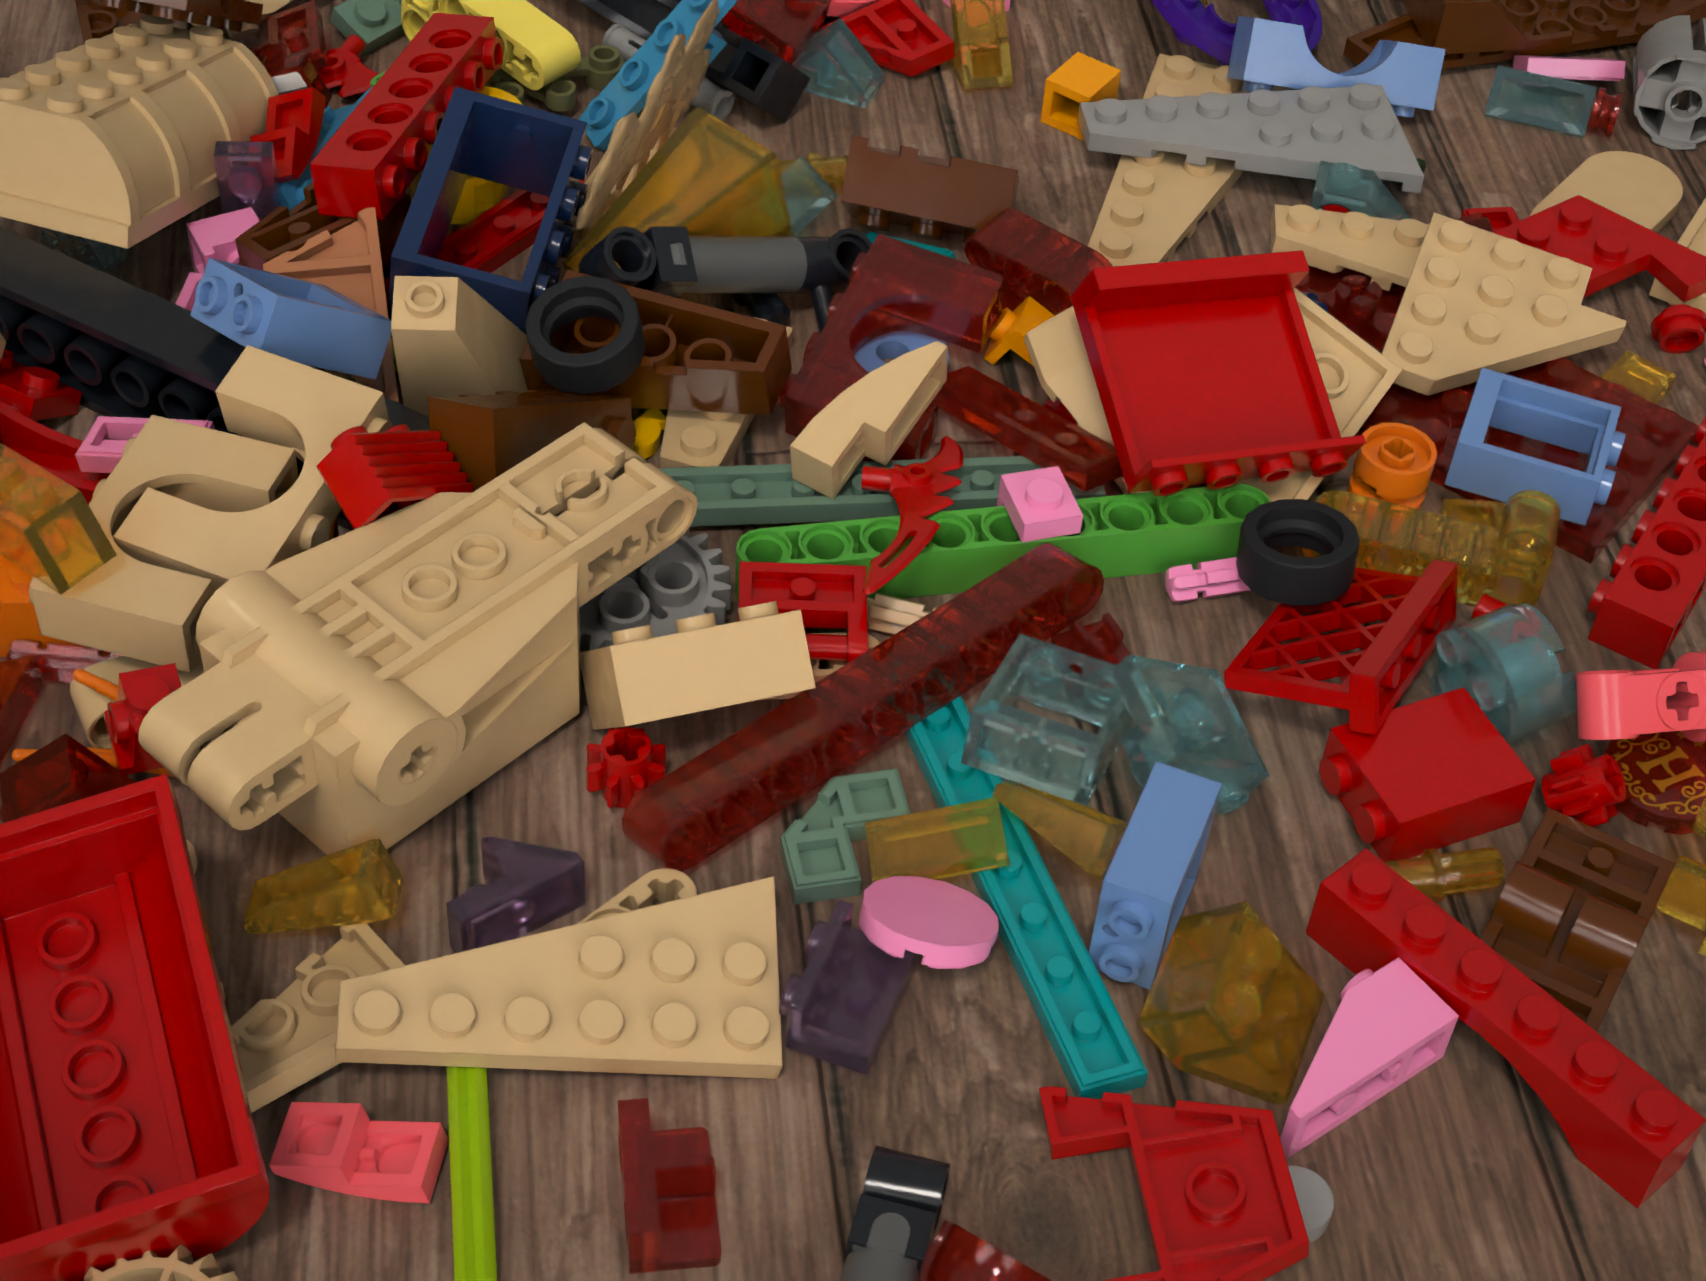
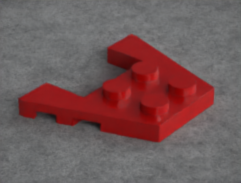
M1580 195L1494 232L1497 235L1517 240L1520 243L1591 267V275L1583 298L1644 270L1648 271L1684 303L1706 293L1705 256ZM1565 356V357H1562V358H1558V359H1555V360H1553V361H1554V362H1558V361H1560V360H1562V359H1564V358H1566V357H1568V356Z
M1047 1086L1039 1088L1040 1106L1052 1160L1125 1147L1130 1150L1158 1271L1103 1281H1262L1308 1257L1309 1238L1272 1110L1176 1100L1175 1107L1133 1103L1129 1094L1103 1092L1102 1099L1067 1096V1088Z

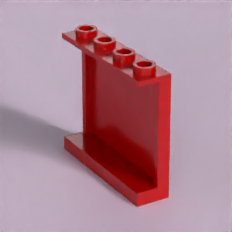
M1303 250L1093 268L1070 296L1128 493L1152 490L1155 496H1167L1178 493L1188 486L1206 484L1210 490H1218L1230 487L1242 479L1259 477L1261 483H1273L1284 480L1294 473L1311 471L1314 477L1328 476L1343 470L1347 466L1346 460L1366 444L1364 435L1341 437L1293 290L1310 272Z

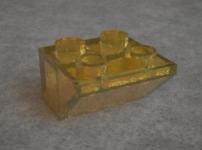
M1244 901L1179 918L1137 1023L1178 1070L1278 1105L1288 1102L1325 994L1249 903Z

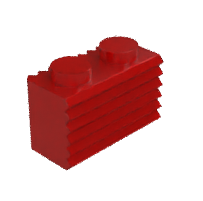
M406 424L396 425L384 432L368 433L364 426L352 427L339 434L330 445L332 450L317 465L318 472L353 529L362 527L440 492H473V483L466 482L467 473L460 472V462L453 461L454 452L447 451V441L440 440L441 431H410Z

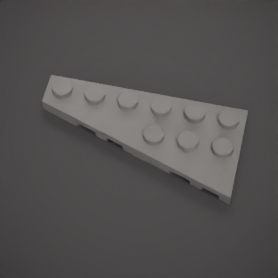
M1361 83L1352 87L1336 88L1310 86L1302 90L1285 91L1259 89L1251 93L1234 94L1208 92L1200 96L1183 97L1157 95L1149 99L1132 100L1106 98L1098 102H1081L1079 104L1078 121L1087 150L1143 158H1152L1159 151L1173 152L1185 155L1186 163L1206 165L1207 157L1235 161L1234 169L1312 180L1321 178L1327 172L1352 177V185L1372 187L1374 179L1403 182L1402 191L1421 194L1424 180L1423 172L1382 85Z

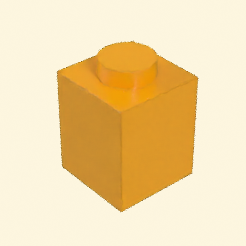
M1077 52L1046 78L1040 122L1084 141L1078 121L1079 104L1081 102H1098L1106 98L1117 99L1121 70Z

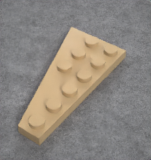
M774 876L340 981L335 1062L778 1079L783 1062Z

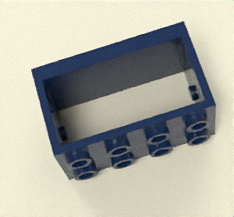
M455 87L391 255L389 320H392L395 276L459 277L526 334L525 321L531 305L546 289L557 284L559 281L561 268L554 265H558L560 257L567 258L574 234V226L569 225L568 222L571 223L573 217L578 216V211L586 200L588 185L580 183L579 180H586L593 155V148L584 146L587 122ZM468 175L550 197L521 281L438 259Z

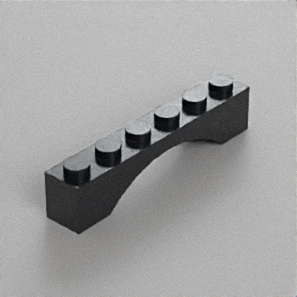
M575 0L609 21L625 25L627 29L645 40L653 34L657 25L666 19L680 3L677 0ZM717 24L714 29L722 35L728 44L708 65L705 77L785 123L811 78L777 55Z

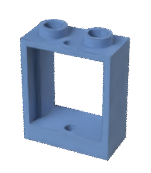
M213 258L208 259L203 277L197 284L195 302L190 314L193 318L245 348L249 345L304 365L375 380L391 336V320L325 285Z
M1482 367L1444 485L1585 526L1593 503L1605 506L1612 488L1616 471L1606 469L1605 467L1608 465L1615 468L1625 440L1626 433L1615 430L1621 407ZM1488 426L1588 454L1584 472L1483 443Z
M1157 761L1155 762L1103 880L1089 948V954L1097 971L1106 974L1113 980L1130 982L1152 990L1200 874L1222 783Z

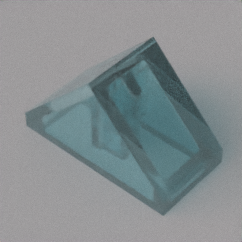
M841 18L791 48L783 59L811 78L804 92L866 109L884 83V72Z

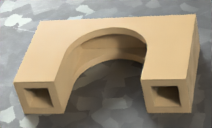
M247 345L215 390L227 431L295 449L296 457L304 463L295 483L287 492L273 502L242 512L214 511L147 487L114 534V541L127 555L141 562L212 579L214 592L234 576L246 571H265L280 561L327 542L331 525L340 513L341 508L318 472L317 465L332 450L330 447L332 441L342 432L356 426H364L368 433L384 432L393 427L392 422L389 420L383 392Z
M151 415L137 437H132L128 440L124 447L122 458L108 478L102 479L97 484L91 502L77 522H71L67 526L60 546L46 566L39 567L34 573L29 588V599L35 607L41 635L158 665L175 663L178 670L191 673L201 657L200 648L195 640L196 624L204 605L214 593L212 579L134 559L120 549L113 536L147 487L220 512H242L269 504L287 492L299 477L295 449Z

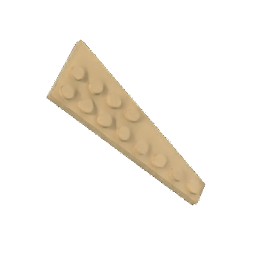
M1159 53L1143 99H1149L1157 95L1183 97L1200 96L1208 92L1219 94L1251 92L1242 91L1244 80L1227 78L1229 65L1216 66L1193 61L1191 58L1183 55L1169 56ZM1276 85L1273 87V91L1291 90L1288 87ZM1159 151L1152 158L1121 155L1070 296L1093 268L1170 262L1174 258L1176 247L1185 237L1190 238L1193 235L1200 218L1206 211L1212 212L1240 178L1242 170L1234 169V160L1207 157L1206 165L1186 163L1185 155ZM1070 298V300H1069V307H1068V308H1070L1071 306H1073V305H1072L1071 298Z

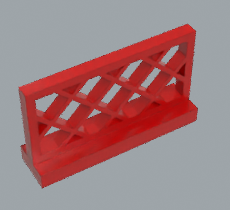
M1433 559L1421 577L1356 567L1349 590L1335 600L1318 605L1303 606L1280 603L1225 669V688L1349 710L1350 731L1375 735L1456 619L1458 563ZM1395 595V597L1383 598L1384 596ZM1361 601L1363 602V604L1354 605L1345 608L1342 607V605H1347ZM1319 610H1322V611H1323L1322 613H1317V614L1308 615V616H1304V617L1301 615V614H1306V613L1315 612V611H1319ZM1377 620L1383 621L1382 623H1377L1364 627L1361 625L1364 623L1373 622ZM1336 629L1342 630L1341 632H1336L1323 636L1320 634L1323 632L1332 631ZM1295 638L1301 639L1300 641L1286 643L1282 645L1278 643ZM1357 648H1361L1363 650L1345 655H1341L1339 653ZM1319 657L1321 659L1318 661L1300 665L1297 663L1298 661ZM1275 666L1279 668L1278 670H1273L1269 672L1260 671L1262 669L1271 668ZM1339 677L1343 682L1340 685L1323 682L1322 680Z

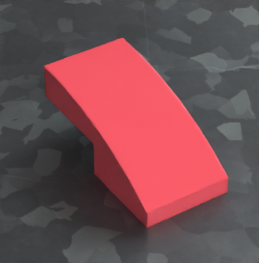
M291 1102L269 1167L275 1175L325 1190L379 1200L430 1204L449 1138L441 1122L370 1121L361 1103Z

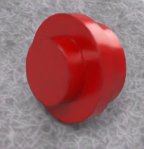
M1685 304L1670 306L1664 309L1651 322L1652 338L1667 353L1679 354L1698 348L1705 340L1706 314L1698 308Z

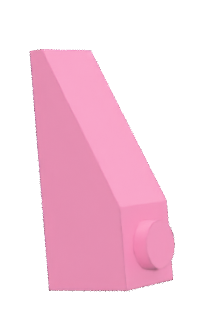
M1399 957L1376 972H1373L1371 969L1361 971L1342 990L1340 995L1342 1001L1290 1106L1280 1140L1286 1159L1443 1058L1459 1015Z

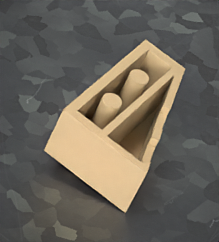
M777 601L738 608L740 621L723 625H716L715 614L710 613L675 620L677 633L653 638L651 625L611 632L612 646L580 653V667L592 729L626 727L816 688L801 610L779 614Z

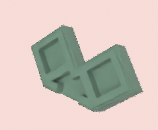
M897 768L832 777L818 793L817 801L802 819L795 820L780 838V855L793 905L860 895L862 879L851 842L911 834L912 816Z

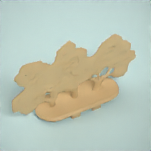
M712 0L698 19L686 46L685 34L681 33L673 37L665 55L664 63L647 92L645 107L640 117L637 118L636 113L632 112L616 122L606 153L584 182V184L588 185L585 203L579 209L578 216H574L572 222H568V224L574 226L573 239L587 249L591 250L615 228L626 226L644 233L651 226H661L665 214L672 204H677L685 192L687 183L697 171L700 162L697 145L689 135L674 126L679 116L685 114L690 108L693 100L698 95L700 84L706 75L711 51L710 49H705V46L720 13L718 0Z

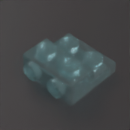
M1129 654L1112 669V673L1123 694L1124 706L1137 723L1120 741L1132 765V774L1143 789L1157 761L1222 783L1215 813L1222 814L1236 810L1244 805L1250 797L1249 793L1269 776L1218 670Z

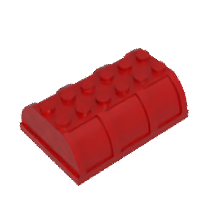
M165 773L0 824V1281H84V1277L90 1267L104 1272L115 1266L117 1259L125 1258L128 1261L140 1259L146 1251H152L160 1258H168L179 1245L185 1246L192 1252L193 1260L221 1251L239 1239L259 1220L269 1202L270 1185L260 1153L242 1077L240 1059L231 1031L211 947L210 933L187 846L179 803L174 788Z

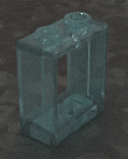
M1019 634L972 709L961 764L1087 806L1129 727L1142 673ZM1076 664L1080 666L1083 673L1073 672L1070 665ZM1018 699L1099 725L1101 728L1096 735L1015 708L1014 706Z

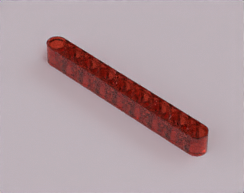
M1044 543L1037 546L815 683L816 688L802 691L640 791L625 808L622 818V830L625 836L666 868L683 872L694 867L1087 615L1100 600L1103 592L1104 577L1102 571L1055 544Z

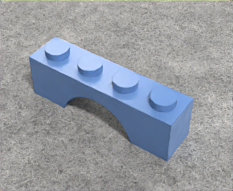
M1238 16L1227 78L1244 80L1242 91L1247 92L1259 89L1273 91L1274 85L1288 87L1291 90H1302L1310 86L1320 88L1352 87L1361 83L1382 85L1397 116L1413 118L1415 108L1434 110L1446 49L1399 41L1379 40L1371 54L1359 65L1344 72L1334 73L1323 67L1312 55L1306 42L1303 25Z

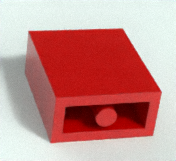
M1464 687L1392 709L1375 735L1350 731L1349 723L1331 728L1319 765L1320 777L1326 790L1331 795L1337 796L1352 817L1360 838L1364 842L1371 844L1381 860L1387 865L1520 822L1536 781L1535 777Z

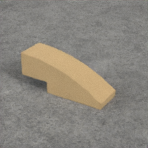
M935 341L907 352L871 371L841 392L808 423L790 445L792 479L834 500L865 456L886 466L947 381L948 346Z

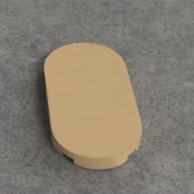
M1607 151L1586 159L1532 210L1530 216L1580 195L1658 233L1675 216L1683 195V187L1677 175L1670 168L1653 158L1627 151Z

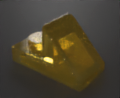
M950 0L955 41V58L950 59V63L962 91L1013 86L1004 0Z

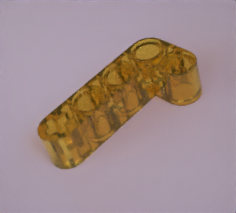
M1333 490L1324 492L1314 501L1326 504L1342 512L1356 526L1360 539L1356 567L1421 577L1433 559L1458 563L1457 603L1476 607L1480 598L1486 593L1524 613L1532 610L1539 600L1553 560L1561 512L1557 501L1550 495L1534 490L1517 492L1509 497L1497 528L1345 491ZM1302 548L1305 557L1322 556V554L1314 550Z

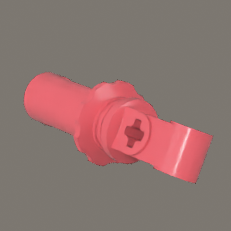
M1706 648L1701 652H1689L1682 655L1672 668L1596 670L1575 673L1578 739H1629L1639 737V734L1681 731L1684 737L1690 741L1706 742Z

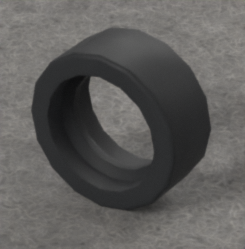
M583 276L565 279L553 285L533 302L525 321L527 341L535 368L545 382L563 392L586 395L604 392L621 384L640 366L646 348L636 301L626 288L606 278ZM587 317L606 318L619 324L621 328L620 333L610 344L594 352L573 354L561 352L551 346L552 337L563 326L576 319Z
M1280 499L1261 504L1246 515L1240 528L1236 561L1239 578L1251 591L1274 602L1292 606L1318 605L1335 600L1349 590L1354 578L1360 542L1356 526L1342 512L1318 502L1304 499ZM1297 546L1314 550L1322 554V556L1295 557L1281 554L1273 548Z

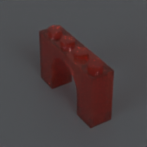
M878 234L868 253L861 252L858 254L851 270L849 286L845 293L837 292L833 297L827 314L826 326L821 333L814 332L811 335L804 352V364L797 375L790 373L780 394L779 405L785 408V433L797 437L808 423L834 398L869 373L857 362L854 356L863 345L878 336L893 332H916L981 354L1002 314L1005 276ZM933 399L890 460L925 459L937 436L939 399ZM867 456L862 459L863 461H875Z

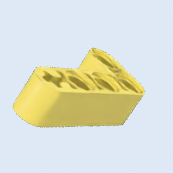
M401 0V23L405 35L410 42L434 13L494 17L496 38L502 40L504 49L503 62L500 68L531 90H539L574 70L580 64L581 52L573 35L526 0Z

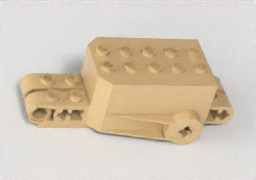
M584 422L472 493H437L280 561L265 571H246L229 579L213 593L204 605L196 624L195 640L200 648L204 673L170 693L150 709L143 718L139 728L138 741L148 754L182 784L189 786L191 792L232 828L240 831L252 829L276 813H279L351 876L580 713L581 650L579 607L680 539L691 526L696 515L697 497L653 464L647 463L644 458L602 428H592Z

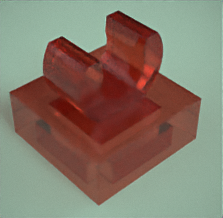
M1110 613L1104 614L1101 621L1085 626L1081 622H1077L1072 625L1070 630L1051 635L1049 654L1077 696L1128 681L1134 677L1136 660L1122 642L1124 638L1123 631Z

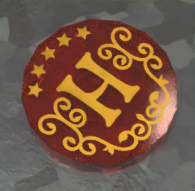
M1681 731L1639 734V737L1610 741L1604 755L1608 754L1615 759L1622 771L1626 784L1625 800L1614 804L1621 813L1631 821L1645 827L1648 826L1649 821L1657 825L1666 826L1664 833L1683 835L1706 830V742L1690 741L1684 737Z

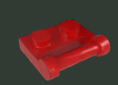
M740 561L738 608L777 601L779 614L801 610L804 627L846 629V635L805 634L810 660L846 661V667L866 668L868 650L867 595L862 592L866 578V566Z

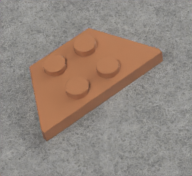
M375 207L361 210L357 213V221L332 235L326 229L308 239L300 249L286 251L263 264V271L325 285L388 318ZM391 336L376 380L320 368L338 377L381 391L385 398L399 402Z

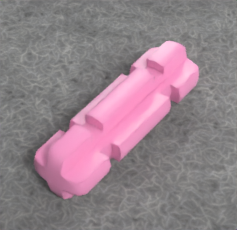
M1237 556L1198 562L1197 569H1193L1192 564L1172 566L1166 570L1165 589L1171 601L1176 603L1197 600V593H1202L1203 598L1249 592L1251 590L1239 578L1236 564Z

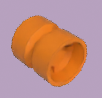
M1380 423L1371 426L1362 434L1366 444L1357 451L1353 466L1354 470L1351 474L1343 505L1346 515L1351 521L1365 531L1379 535H1399L1410 531L1418 522L1427 491L1426 488L1429 485L1438 453L1434 442L1417 428L1402 423Z

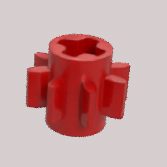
M633 727L610 728L609 732L603 737L601 745L592 743L587 745L586 789L588 792L601 790L603 798L607 801V807L613 808L615 806L623 809L643 808L644 802L649 798L651 791L664 792L666 747L664 744L651 746V741L645 734V729Z
M1585 744L1561 752L1559 757L1550 759L1553 771L1544 774L1542 777V792L1547 807L1569 817H1574V819L1592 827L1609 823L1608 818L1618 815L1614 804L1625 800L1626 784L1622 771L1612 756L1605 754L1594 758L1590 744Z

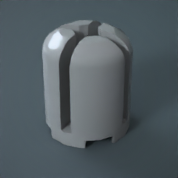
M1690 15L1673 16L1656 23L1642 35L1636 46V56L1632 60L1634 115L1637 116L1640 126L1651 135V140L1654 143L1672 150L1697 148L1696 143L1706 140V19L1702 17L1696 27L1693 40ZM1677 93H1679V109L1675 107L1678 105Z

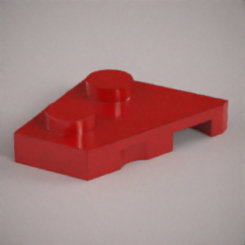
M880 0L820 27L822 43L826 47L911 77L955 58L954 41L912 0Z

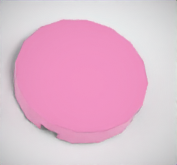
M892 876L874 881L864 890L858 921L859 927L869 941L885 953L902 959L905 950L923 955L921 964L935 969H963L984 962L990 955L992 946L996 943L999 931L998 916L988 903L970 891L945 881L920 876Z

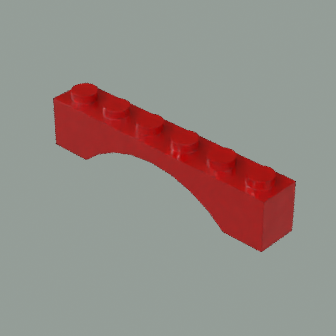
M1365 848L1320 883L1306 934L1355 975L1365 969H1371L1373 972H1376L1399 957L1459 1015V1020L1479 1033L1512 1064L1538 1094L1559 1124L1578 1160L1638 1209L1681 1169L1706 1119L1371 851Z

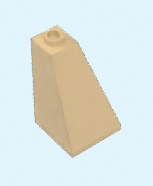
M395 276L391 333L404 406L429 417L428 397L445 396L456 398L460 394L495 395L496 392L502 391L527 392L528 389L519 361L528 343L527 335L459 277Z

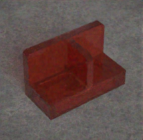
M648 1098L618 1100V1148L629 1274L719 1265L721 1262V1243L715 1199L716 1166L715 1159L710 1155L708 1131L703 1127L651 1131Z

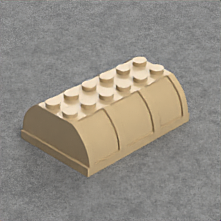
M144 15L141 17V20L127 26L116 27L113 29V33L102 38L88 39L85 41V44L70 51L58 52L55 54V58L42 64L28 65L23 71L9 78H0V217L128 249L247 180L250 137L265 133L268 98L279 95L277 88L259 59L242 43L223 39L222 30L214 27L197 26L192 27L189 31L174 27V20L152 15Z

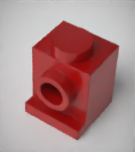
M175 663L119 673L118 701L109 702L107 704L108 710L104 711V721L119 776L164 768L141 747L138 736L143 718L150 709L161 699L182 686Z

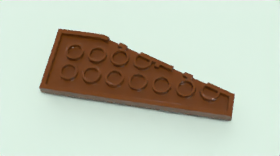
M1499 0L1511 13L1528 41L1526 50L1445 54L1442 70L1514 60V55L1544 56L1636 43L1656 23L1670 17L1690 15L1691 23L1701 19V17H1706V0ZM1409 13L1348 37L1343 55L1359 65L1371 54L1379 40L1427 45Z

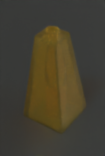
M697 107L685 118L563 261L565 273L567 270L579 272V264L583 256L612 230L623 226L635 228L642 233L651 226L687 227L688 236H792L776 153Z

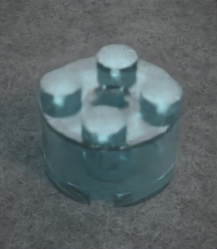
M1521 603L1513 606V604L1502 606L1437 634L1436 645L1439 674L1431 679L1434 696L1464 687L1508 744L1554 725L1572 715L1576 706V681L1574 673L1571 670L1562 674L1555 655L1564 651L1565 647L1551 623L1532 605Z

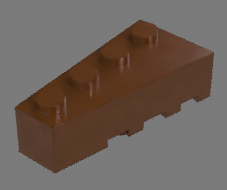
M567 270L561 281L591 275ZM615 282L626 288L638 305L646 348L640 366L630 377L621 384L602 393L631 398V408L771 415L792 371L786 326ZM587 317L576 319L563 326L552 337L551 346L561 352L573 354L594 352L610 344L620 333L621 328L619 324L606 318ZM527 343L519 358L527 389L556 388L545 382L535 368Z
M557 388L527 390L525 393L502 391L496 392L495 395L460 394L456 398L445 396L428 397L429 430L441 431L440 440L447 441V451L454 452L453 461L460 462V472L467 473L466 482L473 483V492L584 422L592 428H602L631 450L635 442L636 428L632 421L631 398L602 392L582 395L563 392Z

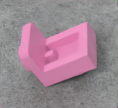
M1059 466L1000 476L997 506H1005L1022 543L1081 532L1083 514Z

